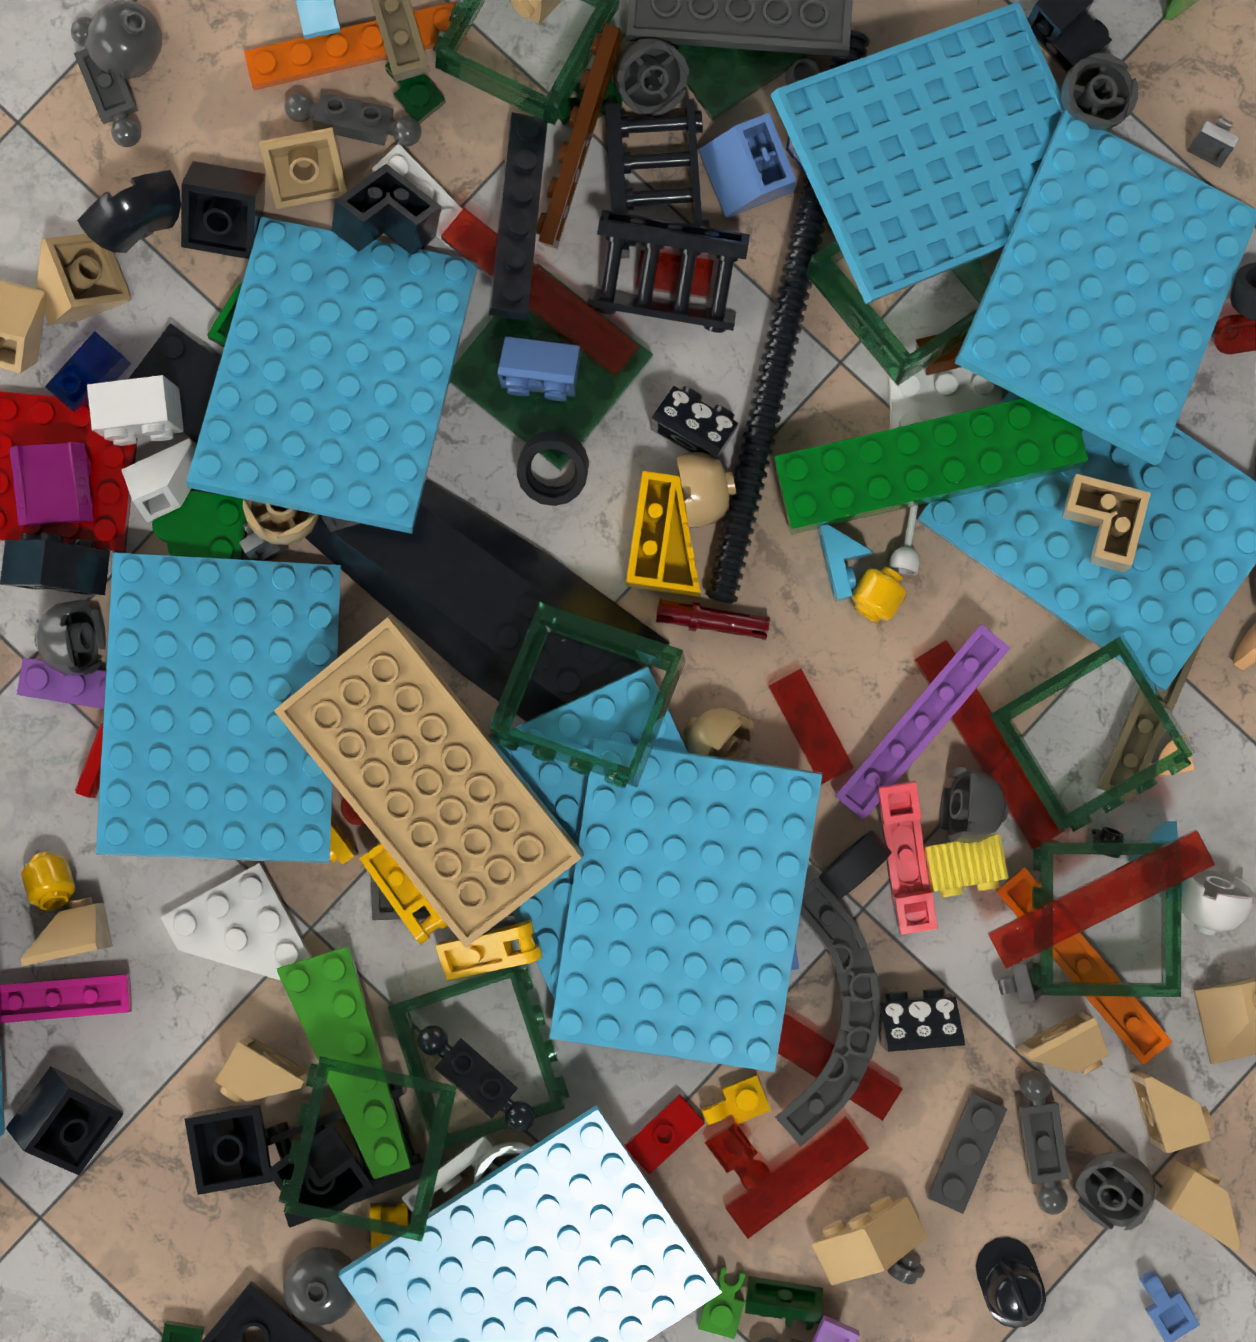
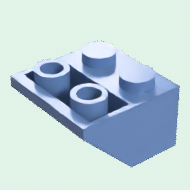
M770 113L732 127L699 149V154L725 219L794 193L797 180Z
M505 337L498 367V378L501 388H507V393L515 396H529L530 391L545 393L544 398L555 401H566L567 396L575 397L581 355L580 346Z

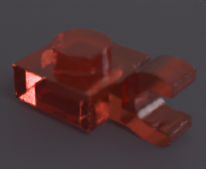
M736 1122L713 1134L705 1142L726 1173L735 1170L742 1185L748 1191L761 1185L759 1181L771 1174L764 1162L753 1159L758 1152Z

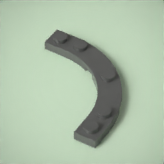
M818 877L804 888L800 917L821 941L834 966L841 997V1016L836 1042L824 1068L796 1099L775 1116L776 1120L800 1147L822 1129L846 1105L857 1090L869 1061L872 1059L880 1023L878 977L867 949V943L855 921Z

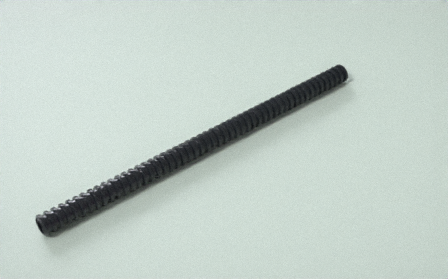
M851 30L848 57L833 56L832 61L835 64L831 65L830 69L866 57L867 50L865 47L869 46L870 39L861 32ZM806 175L803 180L806 186H803L800 192L803 197L799 198L798 201L801 208L796 209L795 213L798 219L793 222V227L796 229L791 231L790 234L793 241L788 243L787 248L790 252L785 255V260L788 263L784 264L782 268L785 275H781L780 282L782 286H779L777 289V293L780 296L775 298L774 302L777 308L772 310V315L775 318L770 320L769 326L772 330L767 332L766 337L769 339V342L764 344V349L767 351L761 357L764 364L759 365L758 369L761 372V375L756 378V382L759 385L754 387L753 390L756 398L751 399L750 404L753 405V409L748 411V416L751 419L746 421L745 424L748 431L743 433V438L746 440L745 443H741L740 449L743 452L738 454L737 458L740 461V465H736L734 470L738 473L734 477L736 494H733L732 499H729L730 507L724 515L727 520L722 522L721 525L724 533L719 534V539L722 541L721 544L716 546L719 554L715 555L713 559L716 562V566L711 568V573L714 575L713 578L708 580V584L711 587L705 593L708 598L733 604V602L738 601L735 593L740 591L741 588L738 581L743 579L744 574L740 572L741 569L746 567L743 559L748 557L749 552L746 550V547L750 546L752 542L748 538L749 535H753L754 529L751 526L757 520L754 517V513L758 512L760 508L756 504L757 501L762 499V495L759 492L764 490L765 487L762 479H766L768 474L765 472V468L770 465V461L767 458L772 456L773 453L770 445L775 444L773 434L778 432L775 424L779 423L781 419L778 412L783 410V405L780 403L786 398L783 390L788 389L789 383L786 382V378L791 376V371L788 369L793 367L794 364L791 356L796 355L797 350L794 348V345L799 343V338L796 335L801 333L802 327L799 323L804 321L805 316L802 315V312L807 309L804 301L809 300L810 294L807 290L811 289L813 284L809 280L814 278L815 271L812 268L817 266L818 261L815 259V256H819L820 249L818 245H821L823 241L820 234H823L826 229L823 223L827 222V218Z

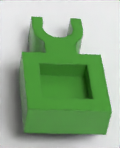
M721 1265L718 1280L722 1293L703 1305L698 1329L735 1339L745 1304L744 1299L735 1297V1293L743 1286L746 1274L740 1271L738 1280L735 1283H727L724 1280L727 1267Z

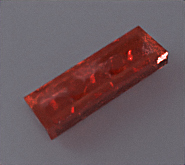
M802 669L768 686L811 770L822 773L821 785L854 768Z

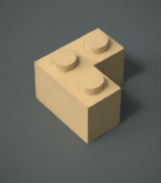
M1080 474L1074 476L1070 484L1062 518L1098 527L1090 564L1125 573L1132 567L1151 495L1150 492Z
M886 1196L870 1205L872 1210L870 1213H862L849 1220L848 1224L838 1220L822 1229L824 1235L813 1242L812 1247L831 1285L884 1272L928 1238L908 1196L893 1201L891 1196Z

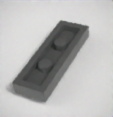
M970 1093L928 1192V1199L964 1214L1006 1114V1107Z

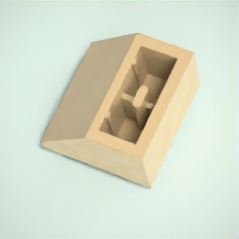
M0 279V368L21 374L38 362L47 292Z

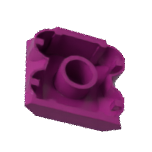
M85 443L16 445L9 448L19 526L93 521L92 511L94 509V502L90 494L89 485L92 463L86 455Z

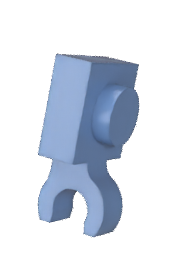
M1152 1270L1139 1278L1154 1302L1145 1310L1164 1342H1174L1200 1326L1182 1294L1177 1289L1168 1294L1157 1275H1154Z

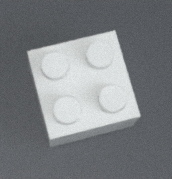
M163 375L87 384L92 430L103 436L105 440L113 441V444L116 446L132 445L136 443V438L150 436L151 441L173 439V433L184 432L179 388Z

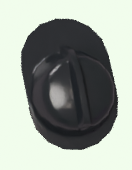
M1009 1237L995 1238L985 1244L978 1254L976 1272L987 1308L992 1317L1004 1326L1011 1328L1026 1327L1037 1320L1043 1312L1046 1302L1045 1288L1035 1259L1029 1248L1016 1239Z

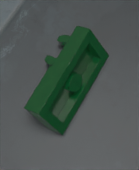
M748 1276L745 1313L762 1317L785 1318L786 1327L792 1326L793 1319L806 1321V1330H811L814 1323H820L822 1319L823 1288Z

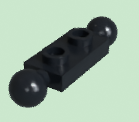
M430 1025L420 1032L418 1045L421 1051L427 1055H439L442 1058L434 1069L491 1119L501 1110L505 1113L506 1125L513 1131L523 1132L533 1125L535 1113L531 1105L524 1101L514 1102L510 1098L518 1087L462 1038L452 1047L448 1044L446 1031L440 1026Z

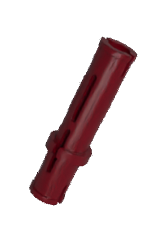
M659 599L656 614L657 623L688 627V631L696 632V629H703L762 640L767 639L766 633H768L770 617L768 616L764 617L700 606L701 602L695 601L691 605Z

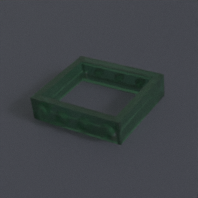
M464 0L463 3L457 1L450 14L449 22L451 24L446 32H439L437 42L432 49L436 52L435 68L554 126L593 56L591 49L596 33H602L605 24L610 25L620 5V0H581L595 7L546 96L457 53L486 0Z
M837 240L811 257L805 273L806 276L897 386L964 342L977 309L910 354L869 303L865 304L862 295L835 264L844 258ZM976 259L951 269L980 304L990 282V278L983 271L980 261Z
M539 602L489 729L493 737L497 739L496 743L506 749L517 751L518 747L530 750L533 757L547 763H553L555 759L567 763L568 768L578 774L589 776L590 772L605 776L604 781L619 788H626L627 784L638 787L686 662L684 651ZM549 632L666 671L629 768L511 727Z
M1124 635L990 714L991 719L1060 832L1068 827L1073 832L1083 828L1092 822L1089 815L1101 808L1105 814L1125 803L1122 796L1133 789L1136 790L1138 795L1158 784L1155 777L1164 771L1169 770L1171 775L1178 773L1191 765L1188 758L1195 753L1194 748ZM1120 655L1178 749L1068 812L1012 719Z
M1039 840V849H1033L1032 871H1039V887L1032 886V909H1039V924H1032V947H1039V962H1032V985H1039L1040 994L1050 996L1181 997L1182 844L1178 841ZM1053 854L1162 855L1161 983L1053 982Z
M519 965L482 973L388 1006L434 1152L509 1127L506 1125L503 1115L448 1133L423 1053L418 1045V1037L409 1011L508 978L511 979L550 1100L531 1106L534 1110L535 1118L565 1109L566 1103L564 1099L570 1097L564 1076L557 1077L552 1064L558 1061L552 1039L545 1041L541 1026L547 1025L540 1003L533 1005L529 990L535 989L528 967L521 969Z
M320 1056L318 1064L311 1063L306 1086L313 1087L309 1103L302 1101L297 1125L304 1126L301 1140H293L288 1163L294 1164L291 1180H283L279 1196V1202L285 1203L284 1212L422 1242L457 1086ZM329 1071L439 1095L410 1226L299 1203Z

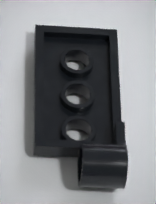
M252 1281L201 1341L247 1342L245 1339L246 1329L256 1326L263 1330L265 1342H323Z

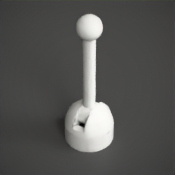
M918 505L910 507L904 546L895 550L890 558L889 568L898 574H918L919 555L911 547Z

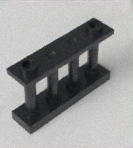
M694 98L686 99V115L628 119V115H620V103L605 104L612 211L627 213V210H634V206L692 203V225L710 227L709 219L702 220L696 133H703L702 111L694 109ZM687 130L688 151L630 155V151L623 152L622 138H629V134ZM689 166L691 188L633 191V188H625L624 174H631V170ZM627 240L626 243H623L621 259L629 258V247H635L636 243L639 242Z
M602 209L597 235L605 236V239L608 240L601 289L591 287L587 306L595 307L597 312L603 314H615L616 311L702 325L706 330L716 333L734 330L736 312L726 310L733 264L738 259L746 260L750 234ZM627 240L642 242V245L645 247L638 295L616 292L623 243H626ZM664 246L679 248V252L682 253L674 301L652 298L660 249H663ZM701 252L715 254L716 258L719 259L711 308L689 304L696 258L698 255H701Z
M394 1081L388 1082L412 1168L373 1179L354 1138L364 1169L375 1187L355 1203L432 1175L436 1169L431 1155L421 1158L420 1153H415L396 1101L397 1097L407 1092L405 1084L395 1087ZM339 1108L289 1127L287 1121L265 1129L267 1132V1145L275 1143L281 1160L293 1151L290 1137L309 1130L312 1137H314L326 1128L325 1124L344 1118L343 1112ZM290 1207L284 1213L289 1228L315 1219L299 1213L293 1207Z

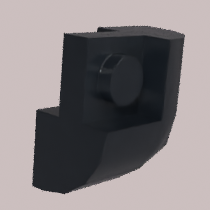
M171 170L133 177L130 181L133 186L120 191L113 197L110 192H105L77 220L79 225L92 241L101 248L114 253H127L139 240L150 236L154 231L173 228L179 218L181 198L180 189Z
M333 1124L266 1170L287 1202L299 1213L312 1218H329L338 1214L375 1188L367 1172L357 1157L353 1155Z

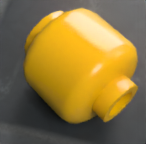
M884 566L881 571L873 568L868 569L852 592L851 598L855 603L853 609L876 624L880 620H891L907 597L906 589L900 584L903 577L887 566Z
M41 852L34 855L21 872L29 903L40 907L42 910H55L65 906L76 889L68 860L62 856L53 855L51 852Z

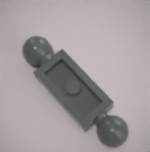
M78 18L71 26V36L74 42L84 47V49L74 53L96 110L103 124L114 121L111 130L113 140L122 147H132L141 138V128L134 119L128 118L129 114L137 112L138 109L127 82L124 78H120L122 74H116L111 70L109 73L101 70L90 58L85 40L92 18Z
M295 92L288 96L285 101L287 116L296 122H304L312 117L313 130L333 128L335 135L382 146L385 145L388 135L393 136L395 141L402 146H412L419 141L422 134L419 122L412 117L404 116L393 121L394 109L327 93L321 94L318 103H313L311 97L303 92Z
M1031 1071L1023 1076L1020 1084L1023 1095L1030 1100L1031 1105L1019 1107L1029 1180L1031 1184H1043L1037 1196L1040 1209L1047 1214L1056 1215L1061 1213L1068 1203L1067 1194L1058 1185V1180L1070 1179L1059 1104L1056 1101L1046 1103L1045 1098L1051 1090L1050 1080L1040 1071Z

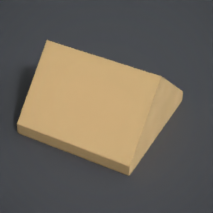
M333 128L259 141L276 209L339 198L348 192L339 142Z

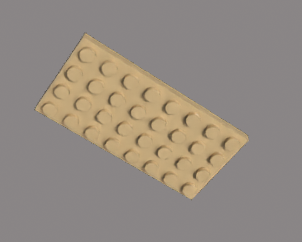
M392 615L382 621L274 710L465 948L585 855Z

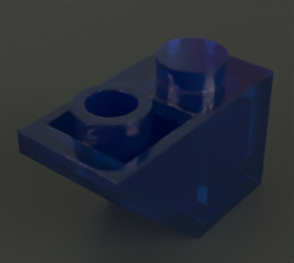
M94 331L45 387L75 412L89 403L87 384L116 381L132 363Z

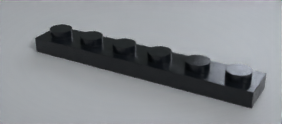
M512 112L510 116L488 315L526 321L528 316L548 124L547 118Z

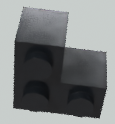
M1039 0L1035 3L1027 19L1038 44L1066 73L1080 60L1095 53H1104L1112 41L1107 27L1100 20H1093L1087 14L1094 2L1093 0Z
M385 164L335 200L331 231L358 252L382 234H385L412 255L436 236L442 206L389 165Z
M41 533V536L21 534L20 540H5L0 585L31 590H56L80 595H105L110 551L96 549V542L89 540L73 539V544L63 543L64 536L48 533Z

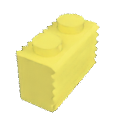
M994 834L979 843L952 841L924 846L930 889L933 892L940 891L941 897L963 894L962 887L976 884L978 891L1000 888L999 880L1008 879L1000 834Z

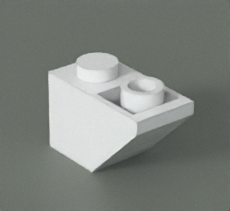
M190 438L122 469L132 501L146 522H150L180 508L189 494L191 488H188L186 481L196 449Z

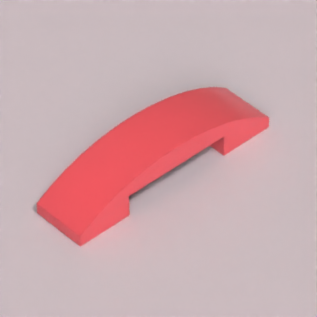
M913 781L878 787L884 844L892 852L887 858V865L900 934L938 929L920 822L922 817L917 783Z

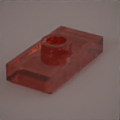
M645 250L640 252L636 289H639ZM659 253L653 291L676 294L682 255ZM696 258L690 297L708 299L714 260Z

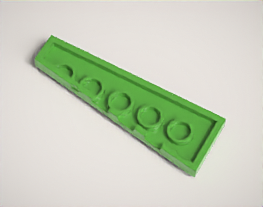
M347 946L276 968L373 1179L412 1168L351 948Z

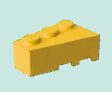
M642 471L626 587L700 597L701 591L680 476Z

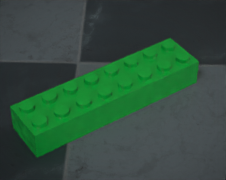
M1024 398L774 456V464L791 535L818 529L820 526L827 524L831 526L1083 467L1088 461L1080 427Z

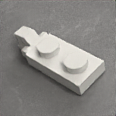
M484 1131L437 1167L432 1175L425 1177L402 1196L405 1204L415 1216L430 1208L433 1204L434 1193L440 1188L444 1193L453 1188L463 1179L459 1173L468 1166L472 1165L476 1169L481 1157L494 1146L495 1141L488 1132Z

